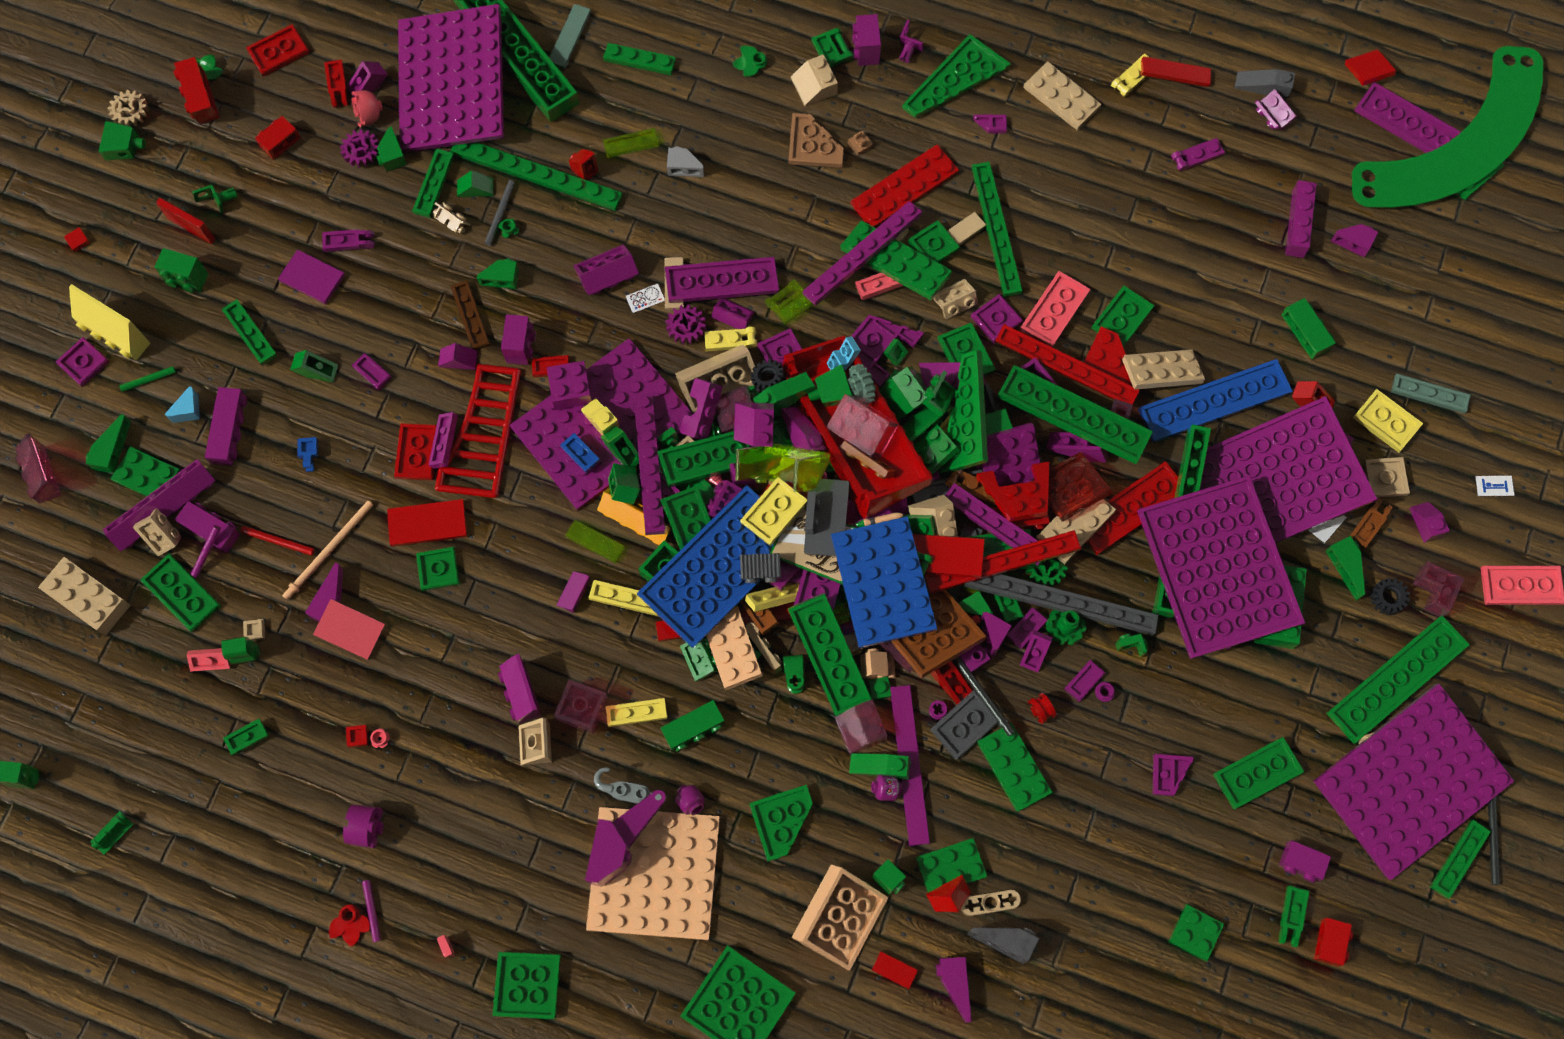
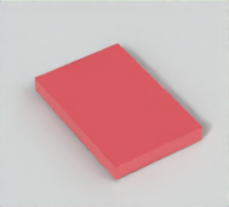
M330 599L313 635L368 660L385 624Z

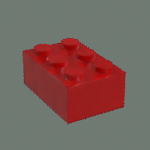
M192 57L175 62L176 69L173 72L177 81H180L179 91L182 97L186 99L187 103H184L187 113L199 124L220 118L205 70L199 61Z

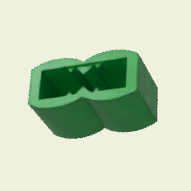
M247 636L221 641L222 655L231 664L257 661V656H260L258 644H255Z

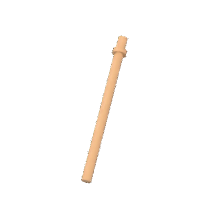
M367 501L295 582L288 585L289 588L282 595L286 600H289L295 592L298 593L300 591L299 588L373 507L370 501Z

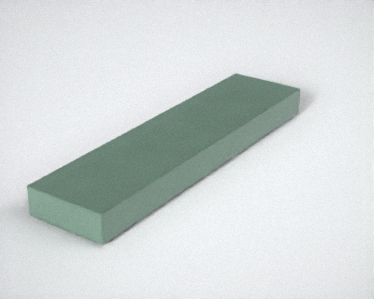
M574 4L549 57L556 67L565 70L591 14V9Z
M1400 374L1394 376L1391 393L1463 414L1467 412L1471 396L1470 394Z

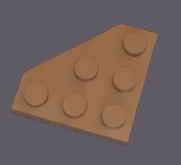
M792 113L788 164L842 168L843 147L839 143L837 144L823 127L819 126L811 114Z

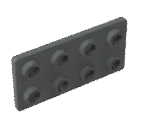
M810 479L805 520L804 554L836 557L831 534L845 531L849 481Z

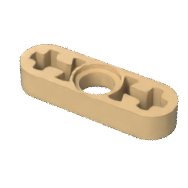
M1014 890L970 896L965 901L961 910L967 916L1012 910L1019 906L1021 899L1020 895ZM1008 894L1016 898L1013 906L1009 902L1002 903L1003 908H1000L999 895H1001V900L1007 899ZM992 897L996 900V907L994 909L986 907V898ZM978 899H982L981 906L984 911H980V907H975L973 912L965 908L968 901H971L972 904H978Z

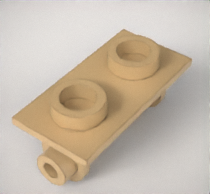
M435 203L438 209H434L432 213L434 218L445 225L450 220L447 227L456 234H462L465 231L464 226L471 225L466 221L467 218L458 212L457 214L452 212L453 208L448 204L443 203L441 205Z

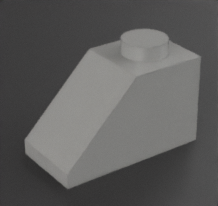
M668 148V176L704 177L703 165L686 148Z

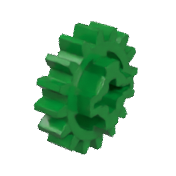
M1055 557L1054 559L1047 560L1049 568L1047 572L1044 566L1046 560L1042 561L1039 566L1036 565V568H1028L1025 571L1026 574L1031 573L1029 580L1035 579L1037 584L1040 582L1044 586L1049 584L1050 587H1053L1054 582L1060 584V578H1065L1066 575L1063 572H1067L1068 567L1064 566ZM1057 573L1054 577L1049 578L1051 574Z

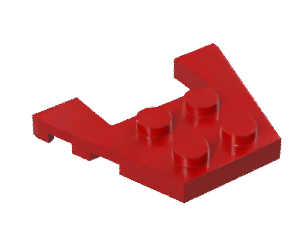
M1049 462L1032 464L1031 471L1035 481L999 487L994 471L976 474L978 483L981 482L985 487V492L992 496L996 506L1009 522L1047 516Z

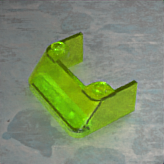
M772 444V447L754 446L736 449L735 480L752 478L756 479L755 482L766 483L768 479L779 477L783 481L793 483V492L813 491L814 488H817L830 462V454L780 444Z

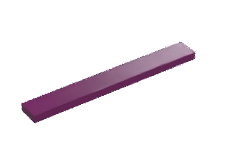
M910 685L890 687L898 755L909 756L911 759L909 780L901 779L909 846L928 845L930 843Z

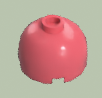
M353 91L352 94L355 95L352 98L355 117L359 116L361 121L357 123L358 126L365 127L374 124L380 116V111L383 110L381 101L377 100L376 96L370 91Z

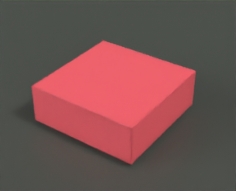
M442 935L438 937L437 941L444 957L451 958L455 956L448 936Z

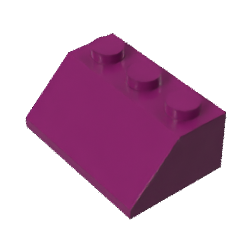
M624 245L573 265L588 295L598 294L606 287L612 288L618 282L631 280L635 275L639 274L631 253Z
M516 654L499 666L501 672L498 673L501 684L505 683L507 689L504 691L506 701L511 702L512 709H509L513 721L516 720L520 725L538 719L542 715L525 662L520 654Z

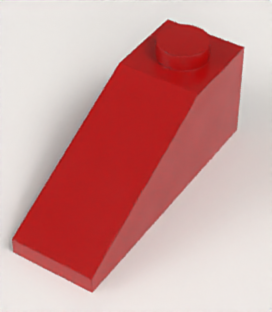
M952 661L931 673L933 678L956 705L972 692Z

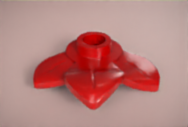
M346 905L340 910L339 917L332 920L329 927V937L334 939L342 936L344 941L353 947L360 938V932L370 931V922L366 916L360 914L356 906ZM348 912L353 913V917L351 919H347Z

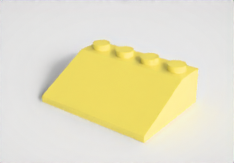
M71 284L69 287L72 318L77 322L76 326L84 332L86 330L90 331V335L99 341L103 339L106 341L105 344L111 349H119V353L127 359L132 357L137 361L150 344L145 336L129 319Z

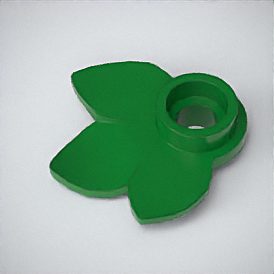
M740 46L742 56L732 62L736 69L743 70L745 77H750L757 74L759 69L767 65V57L764 53L757 52L755 47Z
M213 54L205 55L201 60L195 57L204 68L208 82L209 80L218 79L223 73L221 68L215 67L216 58Z

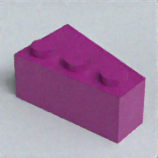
M961 362L919 363L923 383L928 388L932 385L930 383L931 379L936 374L940 375L945 370L947 374L944 380L958 390L960 382L958 373ZM983 374V384H984V387H985V386H986V383H985V378H984V374Z

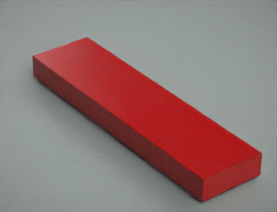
M1145 56L1141 59V75L1205 87H1208L1211 83V68Z

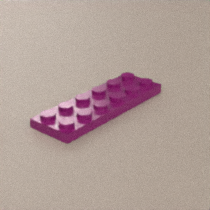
M1373 82L1354 110L1356 113L1425 153L1443 146L1461 133Z
M774 257L665 267L669 303L779 292Z

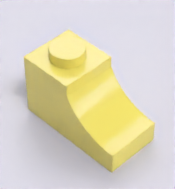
M596 398L581 409L582 413L601 435H604L614 426L620 428L617 418Z

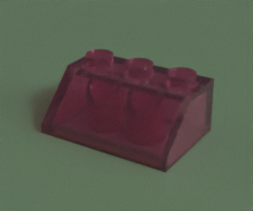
M30 433L26 434L15 448L17 452L16 461L22 467L23 472H21V476L28 485L27 493L29 497L40 504L60 496L61 492L45 446Z

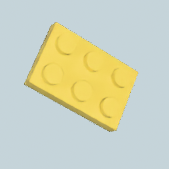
M1378 389L1374 391L1353 417L1354 420L1398 453L1423 424Z
M777 477L742 517L740 522L771 546L806 506L807 499Z

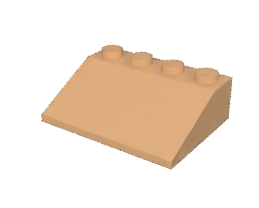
M830 865L792 938L850 971L888 897L843 868Z

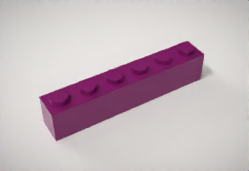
M196 459L106 526L103 531L120 552L124 549H129L133 546L134 541L141 537L133 528L137 522L150 516L155 509H158L166 517L177 513L187 501H193L199 492L209 489L215 479L199 459Z

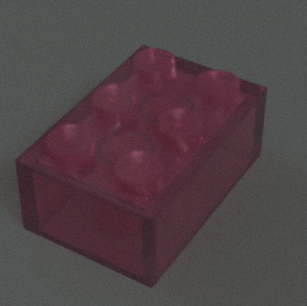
M845 394L826 428L868 455L881 458L899 424L855 396Z

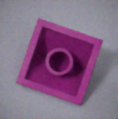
M983 612L980 619V627L986 635L985 644L990 653L989 657L992 659L1006 638L1011 625L989 612Z

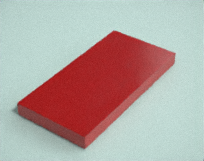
M463 499L387 509L389 544L391 547L467 537L465 503Z
M912 534L917 552L933 557V561L931 564L929 563L925 574L972 578L982 577L984 539Z

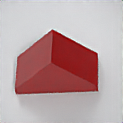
M960 875L926 895L935 912H959L971 891L963 876Z

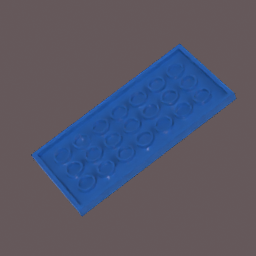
M749 486L743 488L637 592V596L692 649L746 597V594H749L762 581L757 580L755 584H746L745 580H741L740 555L770 554L773 544L769 546L740 522L742 517L760 498Z

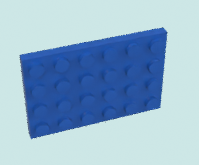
M908 516L831 534L859 648L937 631Z

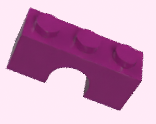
M697 378L694 379L690 396L697 400L698 407L692 416L684 414L679 433L701 440L709 437L723 386Z

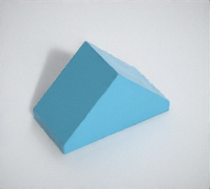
M189 386L165 413L171 422L177 423L200 419L199 396L192 387Z

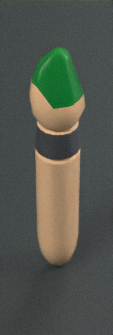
M897 512L863 519L856 523V526L863 527L902 518L903 514Z

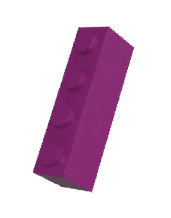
M1298 180L1292 190L1285 255L1304 258L1309 250L1316 183Z
M218 387L205 452V459L210 464L233 466V462L237 458L236 446L241 437L239 430L240 425L244 421L243 409L247 405V396L241 389Z

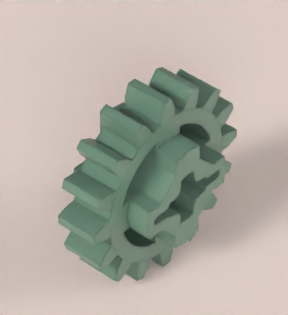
M863 364L851 366L848 373L850 376L848 384L851 387L852 395L857 397V401H860L861 405L865 406L875 401L874 397H876L873 391L876 390L871 373L867 372V368H864Z

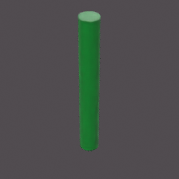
M174 366L121 384L119 387L124 392L174 374L176 370Z

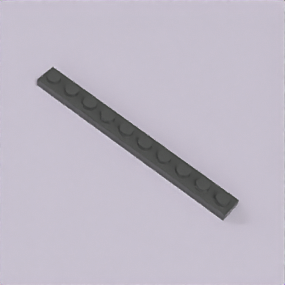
M1002 574L966 583L964 586L1061 612L1071 610L1080 617L1154 635L1156 632L1158 615Z

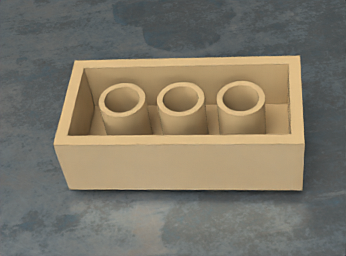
M65 557L61 559L38 587L105 636L131 606Z

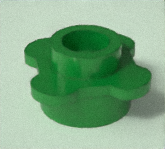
M505 219L499 223L498 227L502 230V237L508 238L510 235H517L519 233V228L516 227L514 219Z

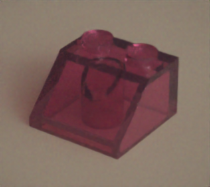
M872 699L853 706L835 717L849 754L887 740V733Z

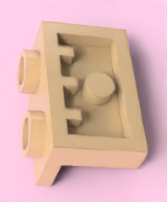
M966 279L939 291L934 296V301L943 310L945 319H949L978 304L976 290Z
M158 509L153 510L150 516L133 526L135 531L157 556L176 547L181 539L179 531L169 523L166 516Z

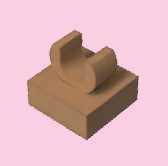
M863 131L856 133L848 139V144L857 156L873 147V143Z

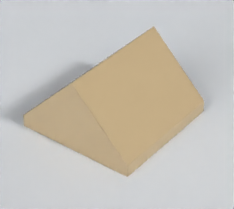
M540 718L519 725L520 764L551 763V737L548 720Z

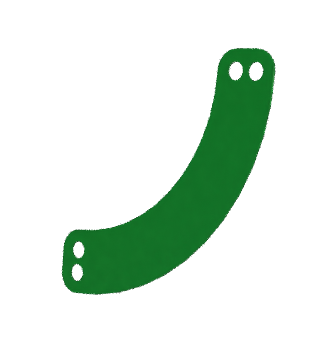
M1503 46L1497 49L1493 55L1492 77L1486 99L1472 122L1448 143L1420 156L1386 162L1365 161L1357 164L1352 171V195L1355 201L1364 207L1394 208L1419 205L1456 194L1493 172L1511 155L1533 121L1543 83V59L1536 50L1528 47ZM1503 56H1513L1515 64L1512 66L1504 64ZM1523 56H1528L1533 60V65L1525 67L1521 64L1520 59ZM1364 171L1373 172L1375 179L1372 182L1365 181L1362 178ZM1364 187L1373 188L1375 196L1366 198L1362 194V189Z

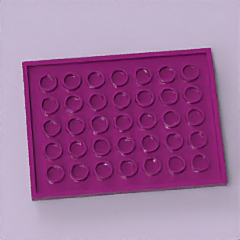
M499 4L399 19V140L402 153L504 138L501 7Z
M629 338L587 368L592 400L596 398L604 407L606 406L617 418L620 429L627 435L637 452L634 396L653 395L656 439L671 427L677 432L678 436L682 433H679L684 414L693 415ZM550 395L509 426L575 509L579 511L609 488L608 477L613 463L620 465L621 463L601 439L602 435L582 413L581 409L586 405L555 410ZM573 433L600 459V462L587 473L560 446ZM657 440V450L659 451L662 448Z
M1326 396L1208 447L1199 489L1200 491L1250 475L1275 544L1377 501Z
M1250 475L1137 510L1190 659L1305 623Z
M1435 684L1375 731L1369 738H1366L1313 780V782L1388 880H1392L1513 783L1514 780L1441 685Z

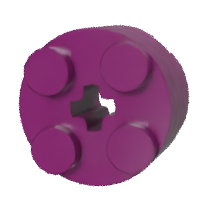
M352 804L345 818L349 821L348 827L344 826L343 829L344 843L375 848L377 837L382 834L384 824L380 822L382 808Z

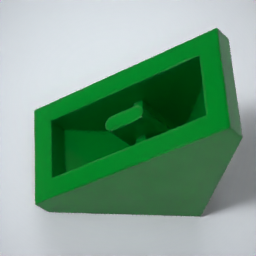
M471 170L457 179V197L493 196L494 180L489 176Z
M979 590L958 602L965 612L981 616L983 612H989L994 615L993 610Z

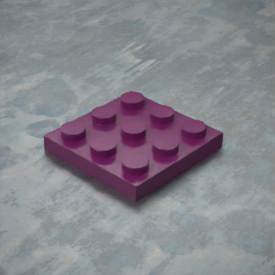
M1032 423L986 436L988 462L982 464L983 472L994 471L999 487L1034 479L1031 466L1032 464L1040 463L1035 429Z

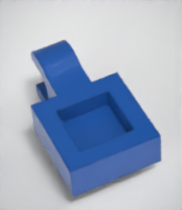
M317 437L298 439L297 456L299 459H303V468H306V472L314 471L313 458L318 457Z

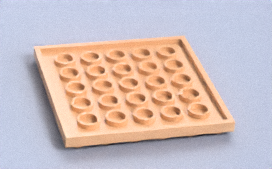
M599 807L598 819L613 822L630 809ZM657 812L630 847L632 861L631 865L626 867V871L602 887L591 885L586 931L709 940L720 816Z

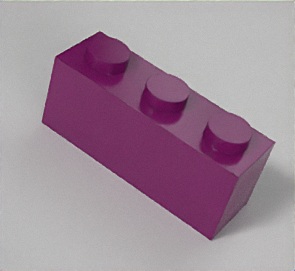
M188 501L175 518V521L206 541L214 525L221 527L214 546L228 553L241 535L235 530L237 526L229 521L226 523L220 520L221 517L216 513L211 512L209 514L201 504L196 502L194 505Z

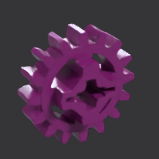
M360 129L359 133H356L354 130L353 135L346 134L348 139H342L344 145H340L341 155L345 162H350L352 167L357 164L358 168H361L362 164L368 167V162L374 163L373 158L378 156L377 147L379 145L375 135H371L368 130L363 133L362 129Z
M680 305V310L673 308L674 314L669 313V319L665 321L667 325L666 331L670 332L669 337H675L676 343L681 340L682 345L685 344V341L692 344L693 339L699 341L698 335L703 336L702 330H706V325L704 324L706 323L705 317H702V312L697 313V307L691 310L689 305H687L686 309H683L682 305ZM684 320L688 325V329H686V326H684Z

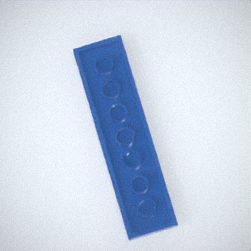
M1275 359L1139 407L1138 411L1145 427L1153 431L1150 437L1152 442L1155 443L1186 432L1192 424L1203 426L1290 395L1293 391L1278 360Z

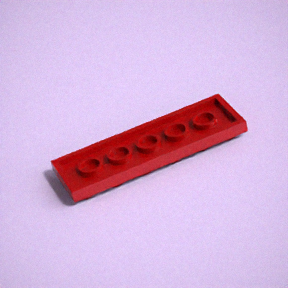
M937 144L851 200V205L865 223L877 228L908 201L912 204L957 175L959 169Z
M1166 461L1107 501L1116 511L1087 541L1096 555H1099L1142 525L1137 513L1138 509L1174 499L1178 476Z

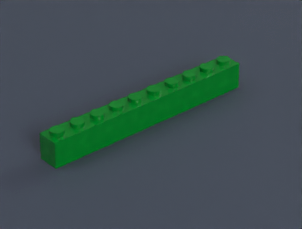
M1192 424L1187 430L1174 498L1199 491L1211 428ZM1159 575L1152 613L1172 618L1174 613Z

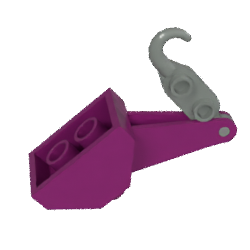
M605 767L596 772L594 776L595 786L617 800L637 804L613 822L598 819L585 881L589 885L599 887L604 886L626 871V867L631 865L632 854L630 847L666 802V795L661 790L651 793L646 786L623 781L611 784L602 783L600 780L601 774L610 771V768Z

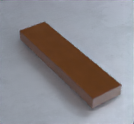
M466 280L451 285L471 348L477 351L491 346L469 281Z

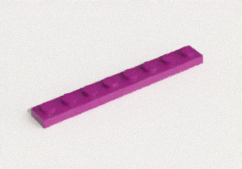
M908 201L805 288L803 295L815 306L818 305L922 216V211Z
M653 395L634 396L645 535L665 534L663 506L660 501L662 494Z

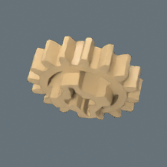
M129 90L126 91V94H123L121 91L119 97L114 95L115 100L109 101L112 105L108 107L110 111L109 116L117 124H126L131 127V124L137 126L138 121L144 122L142 117L148 116L146 114L149 111L148 103L142 94H138L135 90L132 94Z

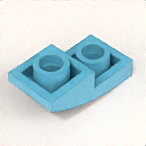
M852 336L845 338L840 350L832 352L827 362L830 370L839 365H843L846 370L858 356L861 350Z

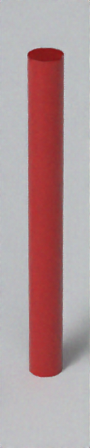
M246 526L241 528V533L311 556L315 552L314 548Z

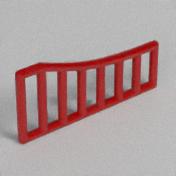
M486 364L477 365L465 418L451 447L448 466L454 457L497 462L495 472L448 466L440 467L435 484L436 491L488 498L498 497L511 429L509 425L512 424L521 375L519 368ZM483 373L513 375L511 385L482 382ZM480 389L510 392L508 402L478 399ZM475 407L506 409L505 420L473 416ZM470 423L503 427L501 437L467 433ZM463 440L500 444L498 455L458 449ZM445 474L493 480L492 490L443 485Z

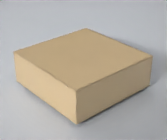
M265 620L243 621L244 637L247 636L253 641L265 639Z

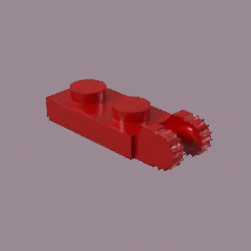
M342 59L324 62L328 93L333 108L337 107L338 103L335 95L341 94L344 106L348 105L346 94L348 92Z

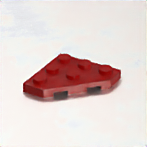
M1101 326L1084 363L1133 386L1122 361L1126 353L1119 335Z

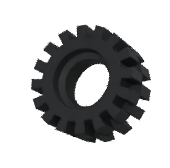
M768 359V363L763 360V364L757 363V368L753 367L750 378L759 394L768 387L787 380L783 367L776 360L772 362V359ZM775 374L773 379L762 381L765 376Z
M1391 578L1383 579L1371 590L1370 599H1373L1371 604H1375L1376 607L1374 609H1380L1379 613L1395 615L1402 611L1410 601V598H1408L1410 592H1406L1408 587H1403V582L1400 581L1398 583L1396 578L1393 580ZM1385 590H1391L1396 594L1397 600L1395 603L1385 601L1383 598Z

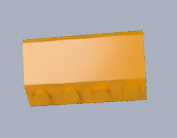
M610 488L604 491L597 509L604 516L616 520L622 526L634 530L638 535L652 540L657 545H660L664 540L668 542L674 535L664 508L665 534L645 535L642 492L639 498L636 497L634 504L612 500Z

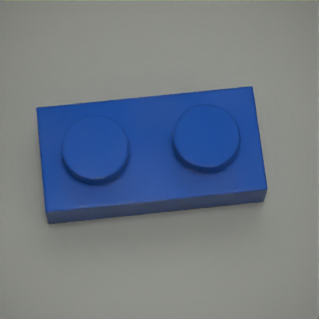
M575 433L560 445L585 473L589 472L600 462V459Z

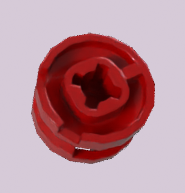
M1040 693L1037 698L1028 700V704H1032L1030 709L1033 715L1040 718L1038 719L1040 724L1046 723L1050 717H1056L1055 709L1044 693Z

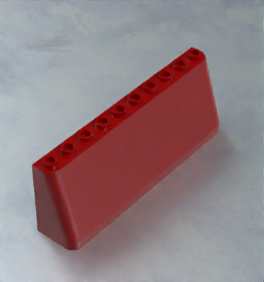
M845 335L784 355L782 367L787 379L806 372L816 386L814 389H816L815 378L830 371L827 362L833 351L840 350L846 338ZM859 355L855 358L852 364L845 370L847 379L850 378V376L848 375V373L850 372L849 368L857 364H862ZM874 383L876 390L873 391L876 395L874 397L875 401L865 406L861 405L860 401H857V397H854V403L824 407L821 399L811 402L807 393L796 401V405L820 432L826 448L824 450L825 455L839 479L849 481L848 494L864 519L931 485L933 479L931 471L926 469L922 457L915 451L913 442L907 438L903 426L899 425L895 413L888 407L887 400L880 394L876 383ZM854 441L897 471L895 476L885 479L875 475L876 471L871 468H865L860 464V460L846 455V451L841 448L843 442Z

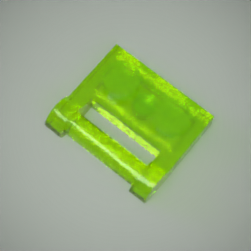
M794 279L773 297H768L764 300L767 307L776 314L784 325L813 305L803 295L804 289ZM793 290L796 291V293L777 306L776 303Z

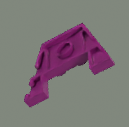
M868 315L851 336L861 350L858 355L864 368L866 367L871 373L873 382L880 389L890 377V373L876 363L884 355L883 352L892 340L900 338L914 348L924 336V333Z

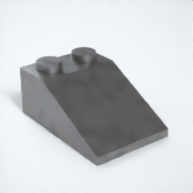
M972 928L968 933L974 939L1022 964L1029 961L1039 939L1035 937V932L1027 928Z

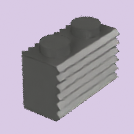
M780 553L740 555L741 580H745L746 584H755L757 580L764 579L765 583H775L777 579H781Z

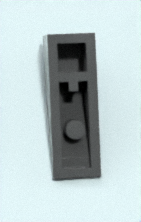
M1279 69L1237 72L1234 89L1268 95L1276 89L1283 99H1287L1293 87L1295 73Z

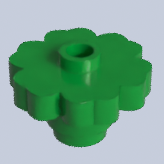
M1053 610L1050 613V618L1046 621V631L1049 634H1053V641L1058 642L1060 645H1064L1066 642L1069 645H1074L1082 639V635L1086 631L1085 620L1079 618L1080 616L1076 612L1071 610L1065 612Z

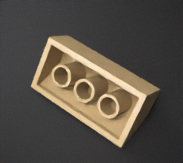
M742 344L677 372L675 375L692 413L697 410L698 403L694 397L690 396V392L695 378L723 386L719 399L720 402L747 390L748 386H753L750 374L755 366L749 350Z

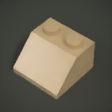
M824 55L806 61L791 76V80L805 107L837 95L838 82Z
M945 495L908 506L909 515H933L936 529L934 536L958 537L953 503Z

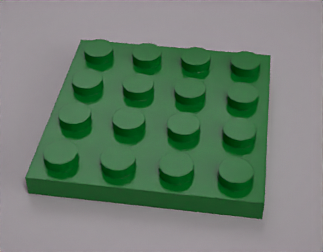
M727 945L680 1017L711 1039H767L796 993Z

